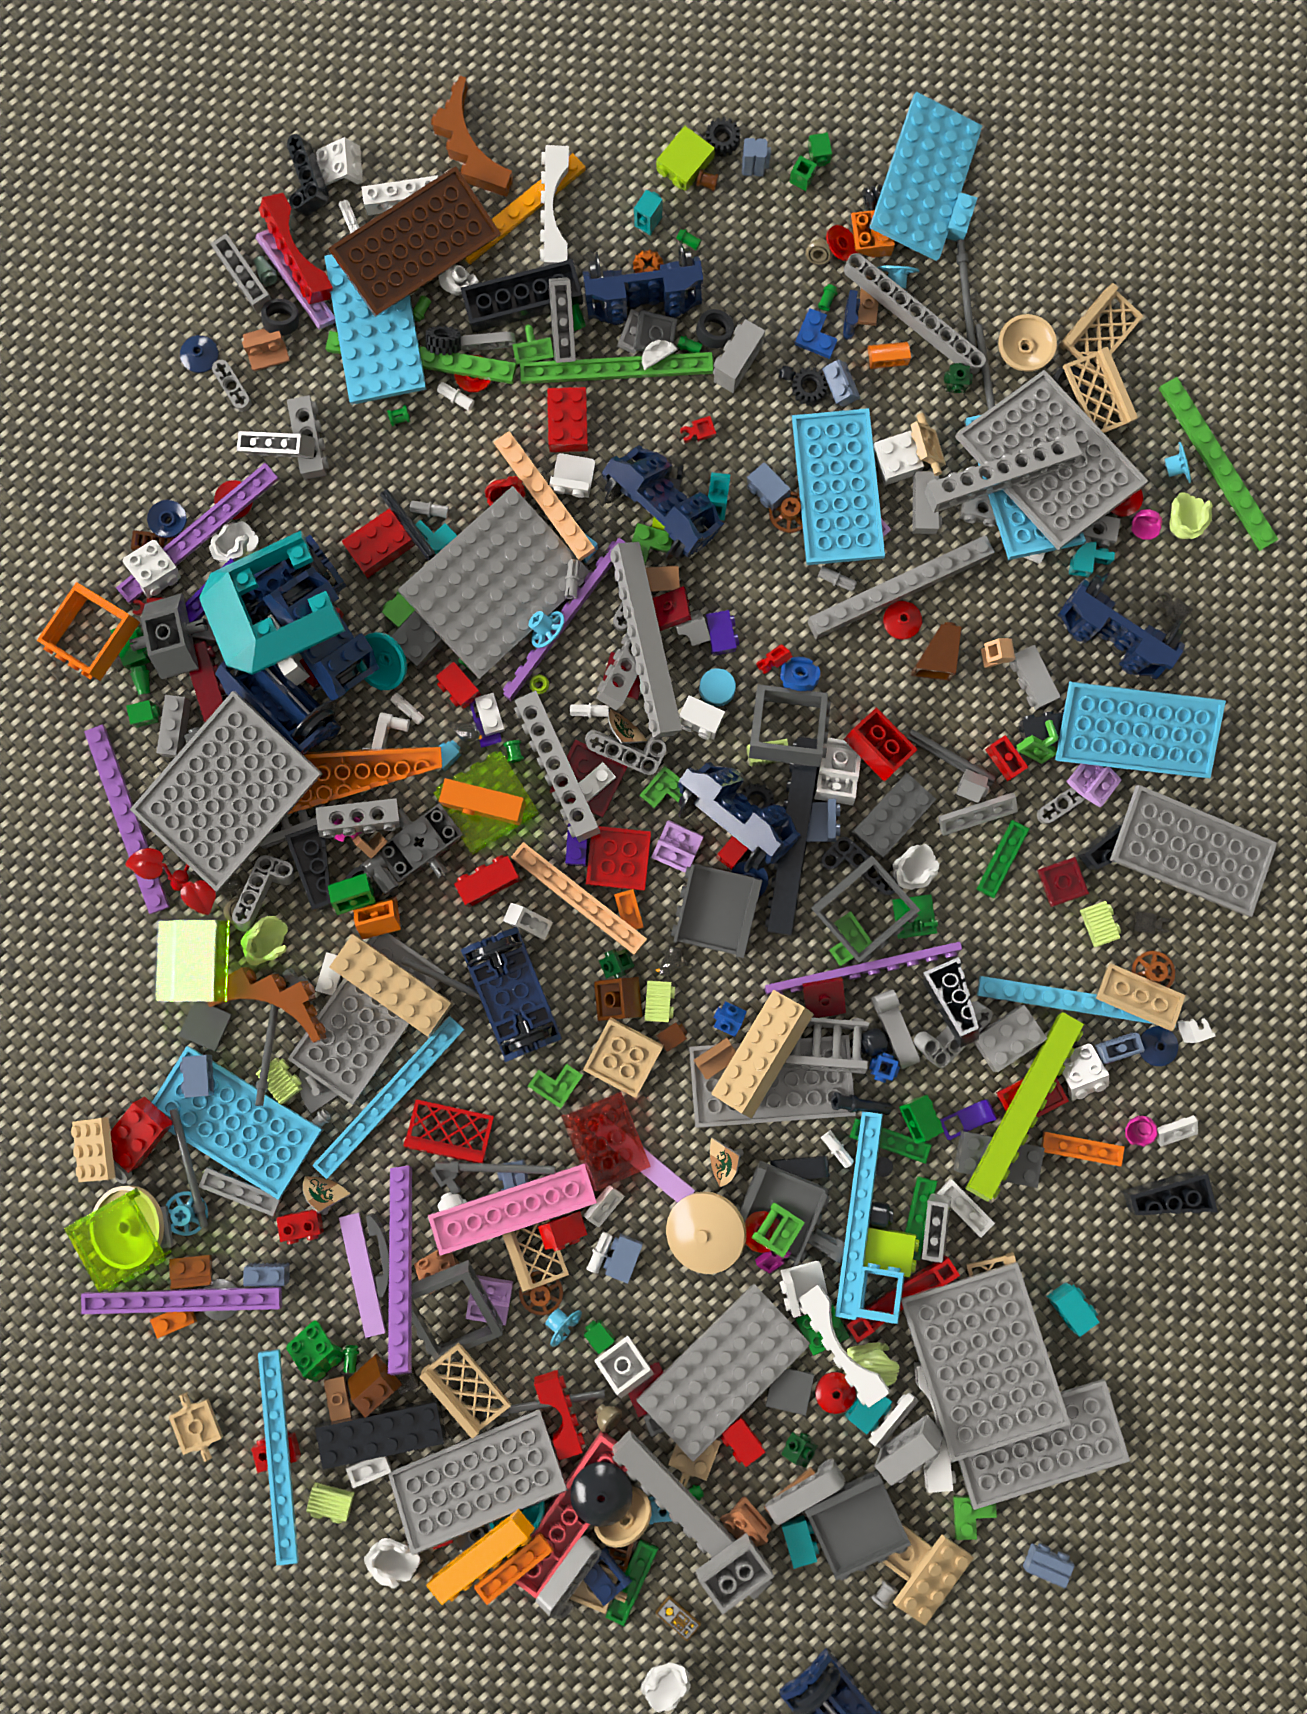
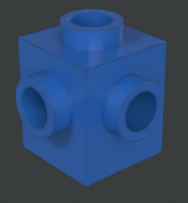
M725 1001L723 1007H718L713 1018L717 1020L714 1027L736 1037L747 1011Z
M882 1053V1056L872 1057L869 1069H871L870 1074L875 1075V1080L886 1083V1080L893 1081V1078L897 1077L899 1066L898 1061L893 1060L894 1056ZM881 1064L886 1065L885 1071L879 1069Z

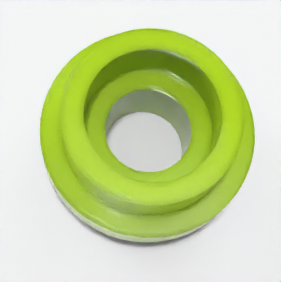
M535 675L530 680V689L532 692L537 691V694H544L549 689V681L543 675ZM542 682L543 687L537 688L536 684Z

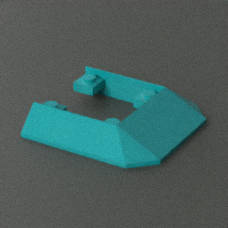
M302 531L296 532L210 573L199 599L228 667L255 674L345 631L326 591L307 599L313 613L277 629L271 617L257 624H252L241 595L259 587L254 574L290 558L295 569L314 561Z

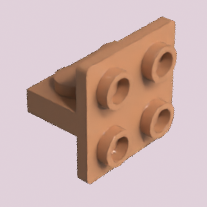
M260 329L243 334L244 341H242V344L249 356L253 371L290 361L284 337L280 331L269 333L265 329Z
M436 1250L416 1262L414 1266L418 1279L421 1280L460 1263L455 1258L453 1251L440 1256L439 1251Z
M742 1497L730 1513L721 1516L720 1520L723 1522L725 1529L731 1532L736 1539L747 1533L756 1547L768 1542L766 1536L772 1527L746 1497Z

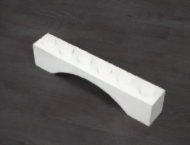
M546 145L545 152L541 154V164H545V172L541 171V184H545V191H541V203H545V209L541 210V223H544V230L540 231V242H544V249H540V261H544V266L567 260L568 243L557 228L553 214V199L561 180L568 173L569 146Z
M817 1285L798 1298L800 1310L804 1315H809L812 1320L810 1325L816 1333L820 1332L824 1338L821 1340L828 1351L831 1349L835 1355L833 1358L839 1369L843 1367L847 1374L845 1378L851 1387L855 1386L858 1390L857 1397L860 1402L870 1407L889 1394L891 1391L880 1374L872 1372L856 1363L842 1348L832 1323V1302L822 1286Z
M914 1362L916 1384L929 1399L934 1411L936 1425L941 1430L920 1362ZM944 1436L937 1458L933 1461L928 1460L924 1465L925 1487L929 1493L953 1491V1484H956L955 1472L951 1471V1463L954 1462L951 1461Z

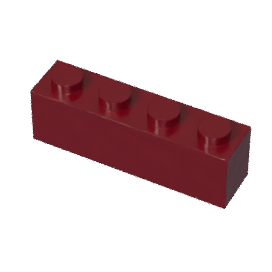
M204 641L194 644L199 669L191 671L189 674L204 722H206L226 699V693L220 679L215 675L219 668L218 664L215 665L213 659L216 657L215 651L212 646H209Z

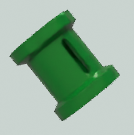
M406 405L397 410H387L392 427L402 422H411Z
M521 740L503 743L507 749V763H516L524 760L520 750Z

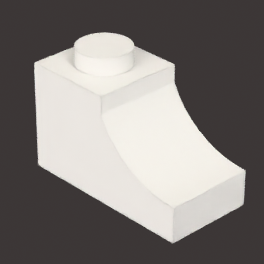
M513 903L510 904L503 919L504 922L545 940L553 923L535 912Z

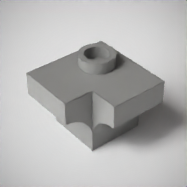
M699 610L691 612V620L674 626L678 635H686L692 646L711 640L705 618Z

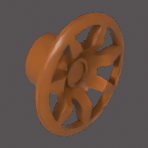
M790 492L791 496H796L797 498H786L781 506L775 509L781 512V515L775 520L772 510L769 508V517L772 524L782 532L794 533L803 529L802 520L799 517V514H801L800 497L797 492ZM785 518L787 520V529L779 526L777 522ZM792 520H795L798 524L801 525L797 528L790 529Z
M1144 952L1136 958L1132 965V973L1146 976L1147 979L1160 985V981L1169 979L1168 984L1165 986L1167 988H1170L1174 982V965L1170 958L1161 952ZM1146 955H1152L1150 964L1142 960V958ZM1156 955L1161 956L1167 962H1157ZM1138 962L1145 968V971L1136 973ZM1168 965L1171 969V976L1168 975Z
M534 1271L531 1273L530 1277H533L538 1274H543L544 1276V1273L540 1271ZM555 1280L556 1283L550 1286L545 1284L523 1294L520 1288L519 1296L524 1308L536 1315H547L555 1311L563 1298V1287L560 1280ZM556 1287H559V1299L551 1295V1291ZM523 1295L530 1296L531 1303L529 1306L525 1302ZM549 1300L557 1302L551 1309L547 1310L546 1304ZM534 1305L542 1306L544 1311H536L532 1307Z

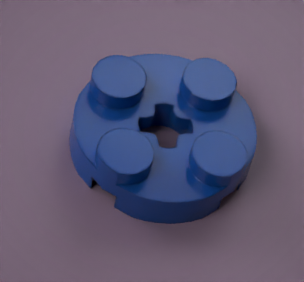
M805 657L791 658L789 662L783 663L781 667L780 677L784 688L796 691H813L819 682V667L817 666L816 668L812 664L813 661Z

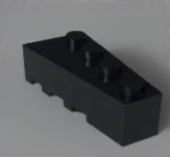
M1125 816L1077 853L1088 869L1097 870L1113 862L1110 859Z
M317 824L285 835L313 912L331 907L332 904L328 885H331L326 838L319 836Z
M955 958L923 972L924 986L960 1048L978 1041L979 1027L965 982L960 958Z
M1195 1169L1123 1190L1127 1209L1134 1215L1218 1212L1208 1173L1201 1169Z

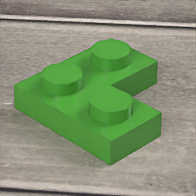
M637 523L632 542H640L644 564L646 565L650 549L667 553L671 548L673 539L666 531Z
M664 766L639 796L654 809L667 794L676 802H679L682 796L680 788H678L681 778Z
M851 911L834 922L840 933L858 953L872 943ZM841 942L829 949L839 966L854 958Z
M568 1064L565 1065L556 1080L538 1070L528 1087L561 1109L583 1074Z
M969 1495L953 1496L956 1540H977L976 1518H997L996 1503L974 1510Z

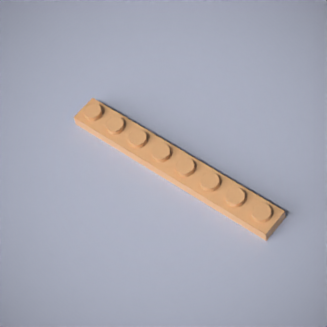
M510 431L494 441L497 449L518 478L523 481L522 483L577 559L582 561L596 551Z
M524 842L511 856L512 860L633 955L647 941V938Z

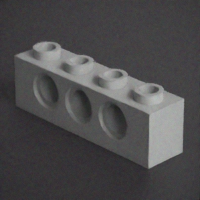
M226 233L212 242L211 246L256 313L259 314L263 305L270 301L271 298Z
M549 279L554 359L556 363L573 362L576 359L570 279Z
M310 395L288 399L287 405L293 434H303L306 436L312 434L313 438H316L314 453H317L313 459L297 457L300 474L304 480L326 476V469L329 468L327 457L323 456L322 451L325 450L323 438H320L319 435L322 428L320 420L316 419V413H318L317 403L312 401ZM309 416L306 422L301 421L303 417Z
M238 431L237 451L250 455L314 458L316 438L292 433Z
M628 633L625 634L621 641L623 644L622 648L618 649L613 657L615 660L614 664H610L605 672V675H607L606 680H602L597 688L599 693L596 699L615 710L623 705L638 675L636 673L635 656L629 652L632 643ZM613 681L616 682L619 687H616L613 684Z
M396 798L316 808L318 833L320 837L333 838L339 834L352 836L356 832L374 833L376 830L381 829L393 831L400 827ZM376 814L384 816L381 820L373 818ZM358 816L364 818L359 823L353 821V819ZM336 819L343 820L340 825L333 824V821Z

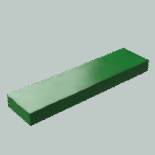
M1014 820L1010 821L976 888L977 891L992 899L995 898L1030 830L1028 827Z
M855 1118L849 1135L850 1138L859 1139L860 1119ZM883 1127L881 1128L879 1148L926 1164L932 1144L926 1142L915 1144L912 1137Z
M919 1176L916 1178L905 1233L916 1234V1239L919 1240L918 1252L913 1253V1259L920 1261L924 1244L928 1200L931 1193L935 1194L937 1186L936 1180Z
M641 1538L639 1539L627 1570L624 1573L633 1580L621 1591L627 1594L625 1603L613 1598L605 1618L625 1626L658 1552V1546Z

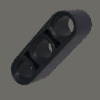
M828 1156L770 1160V1165L804 1179L830 1177Z

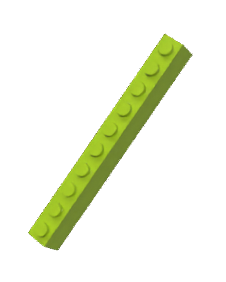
M1064 1012L1056 1017L1046 1036L1047 1040L1040 1047L965 1189L985 1201H990L992 1198L996 1199L1001 1190L998 1186L1002 1180L1005 1181L1010 1173L1008 1167L1011 1162L1015 1163L1019 1156L1017 1150L1020 1145L1023 1146L1029 1137L1026 1134L1030 1127L1033 1128L1038 1120V1117H1036L1039 1110L1042 1111L1047 1103L1046 1095L1048 1092L1051 1093L1056 1086V1082H1054L1056 1076H1060L1065 1069L1063 1064L1065 1059H1069L1075 1048L1072 1047L1074 1042H1078L1084 1031L1081 1030L1084 1025L1083 1023Z

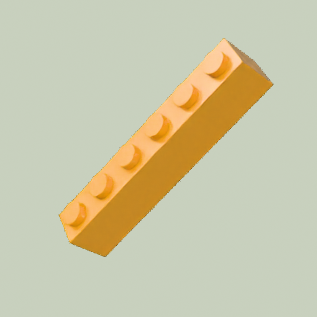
M517 1509L436 1572L427 1583V1588L441 1605L448 1600L452 1602L459 1596L462 1589L464 1591L468 1590L474 1584L476 1578L481 1580L488 1573L489 1568L495 1569L503 1561L502 1558L505 1556L507 1558L511 1557L519 1545L525 1546L531 1540L530 1535L535 1528L524 1514Z

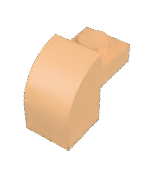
M998 638L984 644L985 648L981 649L984 668H990L1002 663H1010L1016 659L1013 642L1010 638Z

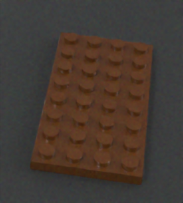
M455 166L333 244L328 250L374 317H377L499 237L501 233Z

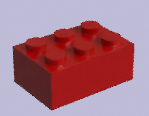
M586 387L547 388L549 451H588Z
M390 508L341 541L367 578L415 546L411 537Z
M877 707L843 739L884 782L918 750Z
M500 855L493 859V863L489 866L481 865L475 869V873L472 875L464 874L457 878L458 882L454 883L467 907L470 908L521 881L514 864L508 856Z
M145 1096L133 1102L110 1131L113 1160L128 1173L138 1168L173 1125L172 1120Z

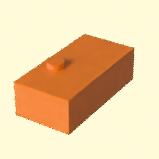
M446 778L444 779L439 802L443 807L459 810L464 814L472 816L475 814L519 826L521 825L526 802L522 797Z

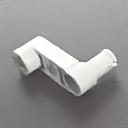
M381 712L371 749H385L388 732L391 728L408 732L410 720L393 717L392 714Z

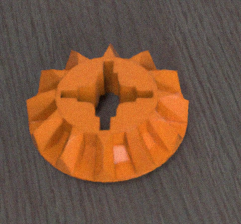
M650 249L648 251L642 250L641 253L635 256L633 262L634 272L642 273L660 270V265H663V259L658 252H653ZM652 260V266H653V267L648 266L647 268L644 269V267H645V263H644V262H645V261H646V262H649V261Z

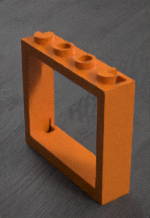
M76 582L37 641L45 645L43 649L51 655L55 652L56 655L54 657L64 663L68 660V666L76 671L82 669L81 674L90 680L94 677L101 681L140 622ZM87 599L121 619V622L90 667L56 646Z

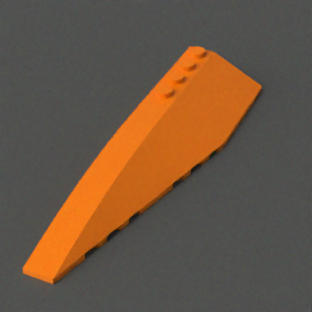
M441 747L307 752L304 756L323 774L288 814L442 767Z

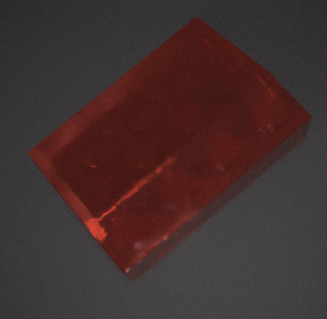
M622 1092L615 1093L561 1115L580 1164H585L593 1191L603 1189L651 1167Z

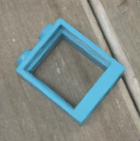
M868 1263L867 1267L862 1266L856 1317L895 1324L899 1323L905 1276L904 1273H900V1268L888 1267V1270H882L880 1265ZM868 1273L898 1278L894 1315L864 1310Z

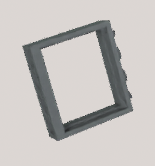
M758 684L749 758L820 767L821 760L826 758L827 748L823 747V744H827L828 732H825V728L829 726L830 718L826 716V713L830 712L831 702L827 701L828 693L796 691L790 688ZM763 701L820 708L816 749L759 742Z
M873 856L865 860L811 907L859 963L861 961L865 963L873 956L871 952L877 947L879 950L888 943L887 938L892 934L897 936L904 929L902 925L907 921L912 923L919 916L917 913L920 911ZM873 866L910 910L864 950L858 953L821 910Z
M469 1260L412 1283L411 1324L415 1325L418 1338L424 1341L428 1355H432L435 1361L457 1343H460L465 1350H468L503 1335V1322ZM464 1280L488 1326L438 1346L413 1300ZM457 1350L455 1353L452 1354V1356L460 1352Z

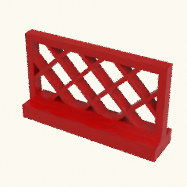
M416 1099L403 1146L408 1149L484 1164L494 1116ZM419 1105L427 1106L431 1112L423 1119L417 1114ZM441 1110H446L450 1118L440 1124L435 1114ZM461 1114L467 1115L470 1122L460 1128L454 1118ZM434 1116L438 1126L428 1131L423 1121ZM481 1118L489 1120L487 1128L479 1132L474 1122ZM453 1120L458 1130L447 1135L442 1126ZM421 1123L426 1133L420 1137L412 1136L413 1128ZM472 1124L478 1134L467 1140L462 1130ZM441 1128L446 1137L439 1142L434 1141L430 1134ZM460 1132L465 1142L459 1146L453 1145L450 1138ZM480 1136L483 1141L482 1151L473 1149L469 1142Z

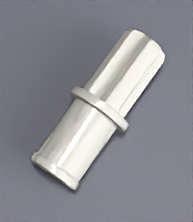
M441 382L437 388L438 393L450 399L451 403H457L467 411H470L475 403V400L461 393L460 389L456 390L444 382Z
M591 703L589 705H570L571 716H589L591 718L608 717L609 714L608 705H591Z
M831 1130L820 1137L831 1150V1154L837 1157L844 1168H848L853 1164V1159L843 1148L844 1144L839 1142Z
M603 1232L596 1248L592 1250L594 1253L586 1269L593 1273H599L604 1258L608 1256L606 1253L613 1239V1236L609 1233Z

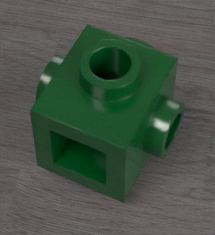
M963 363L950 365L948 372L944 374L946 392L965 393L968 386L972 385L973 373H970V366H965Z
M616 949L604 953L606 957L599 960L606 979L612 976L615 979L626 975V970L635 966L627 949L618 952Z
M792 1432L786 1441L781 1455L793 1464L807 1468L815 1455L818 1445L811 1441L812 1437L804 1432H801V1434Z

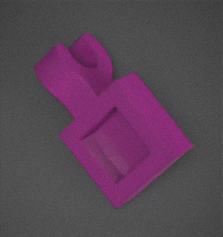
M790 1250L787 1251L784 1258H787L791 1255ZM773 1251L763 1253L755 1259L756 1266L769 1274L784 1264V1258Z

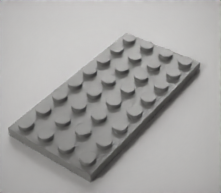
M1136 785L1110 861L1247 917H1252L1277 842L1141 785Z
M389 933L375 936L368 943L433 989H435L439 981L402 965L403 958H409L443 975L446 973ZM344 978L317 1016L318 1021L326 1029L325 1035L327 1038L313 1043L306 1032L288 1057V1060L354 1105L410 1024Z
M842 1035L840 1056L842 1059L847 1060L851 1058L849 1035ZM833 1036L821 1037L820 1055H822V1058H830L833 1051ZM813 1038L801 1039L800 1054L802 1056L810 1057L812 1055ZM741 1043L732 1044L735 1051L738 1050ZM715 1045L689 1047L695 1128L856 1116L855 1112L851 1113L844 1109L837 1111L833 1110L831 1106V1099L835 1092L846 1096L854 1095L852 1073L785 1068L784 1064L751 1119L711 1095L726 1068L711 1078L705 1079L693 1061Z
M753 1284L636 1400L694 1462L809 1347L810 1343L761 1290Z
M1101 1379L1060 1392L1070 1425L958 1460L972 1508L975 1510L1129 1462L1130 1459L1106 1381Z
M540 1409L479 1434L473 1439H467L393 1470L388 1474L411 1555L419 1554L509 1516L517 1509L521 1511L568 1491Z

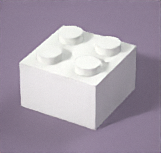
M911 431L875 442L873 445L875 462L884 486L912 477L916 471H922L924 468L922 460L917 455V445L911 436Z
M689 695L679 715L681 727L688 732H691V730L698 732V736L703 739L709 740L711 738L714 740L723 721L725 711Z
M628 1336L594 1360L620 1398H623L654 1374Z

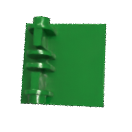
M931 894L909 897L920 909L917 913L919 916L912 923L907 921L902 925L904 929L897 935L898 939L937 934L936 927H938V922L935 919ZM902 899L892 900L896 922L910 908Z
M832 1303V1323L836 1337L841 1343L850 1337L840 1317L835 1316L836 1309ZM802 1315L796 1318V1322L804 1338L810 1343L808 1346L813 1356L827 1350L821 1341L824 1338L820 1332L816 1333L810 1325L812 1320L809 1315Z

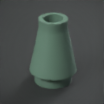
M263 256L256 257L254 264L259 281L265 286L273 285L277 281V272Z

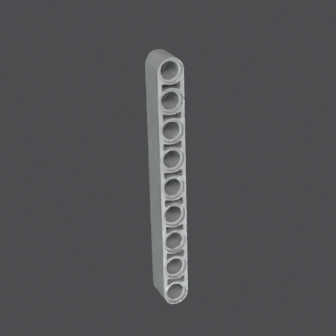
M855 253L849 256L844 266V273L848 278L951 361L970 366V373H973V375L979 372L986 361L985 355L862 255ZM851 264H855L858 268L852 267ZM866 276H870L873 280L867 279ZM881 288H885L888 292H883ZM896 300H900L903 305L898 304ZM911 312L916 313L918 317L913 316ZM926 324L931 325L933 329H929ZM941 336L946 337L948 341H944ZM956 348L961 349L963 353H959ZM971 360L976 361L977 365H974Z

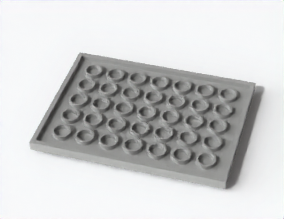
M1043 370L956 433L955 438L980 465H983L988 460L995 461L1001 459L1006 454L1013 455L1024 448L1036 447L1041 442H1051L1061 435H1074L1083 453L1078 464L1003 489L1059 551L1148 483V480L1054 379Z
M512 486L397 591L480 679L533 630L529 627V620L536 612L542 611L548 616L566 599L565 577L567 576L568 562L570 559H578ZM579 561L580 582L578 587L584 583L585 577L590 572L581 561Z
M232 691L130 810L217 892L220 891L323 773L236 691Z
M1017 1262L901 1299L904 1314L952 1462L1070 1425Z

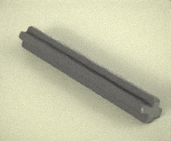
M911 730L907 739L963 772L968 769L988 777L987 786H991L994 783L995 776L917 731Z

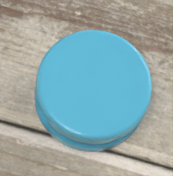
M716 668L707 671L702 676L699 693L704 702L720 707L732 700L736 690V683L728 671Z

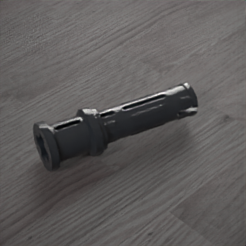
M835 1092L831 1099L832 1109L837 1111L844 1109L853 1113L858 1110L890 1115L891 1109L885 1108H892L889 1102L859 1099L853 1094L846 1096Z

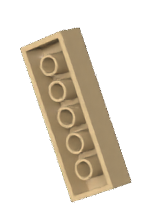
M354 934L351 935L329 966V968L427 1037L434 1033L454 1004Z
M773 990L711 1095L752 1119L814 1014L800 1004Z

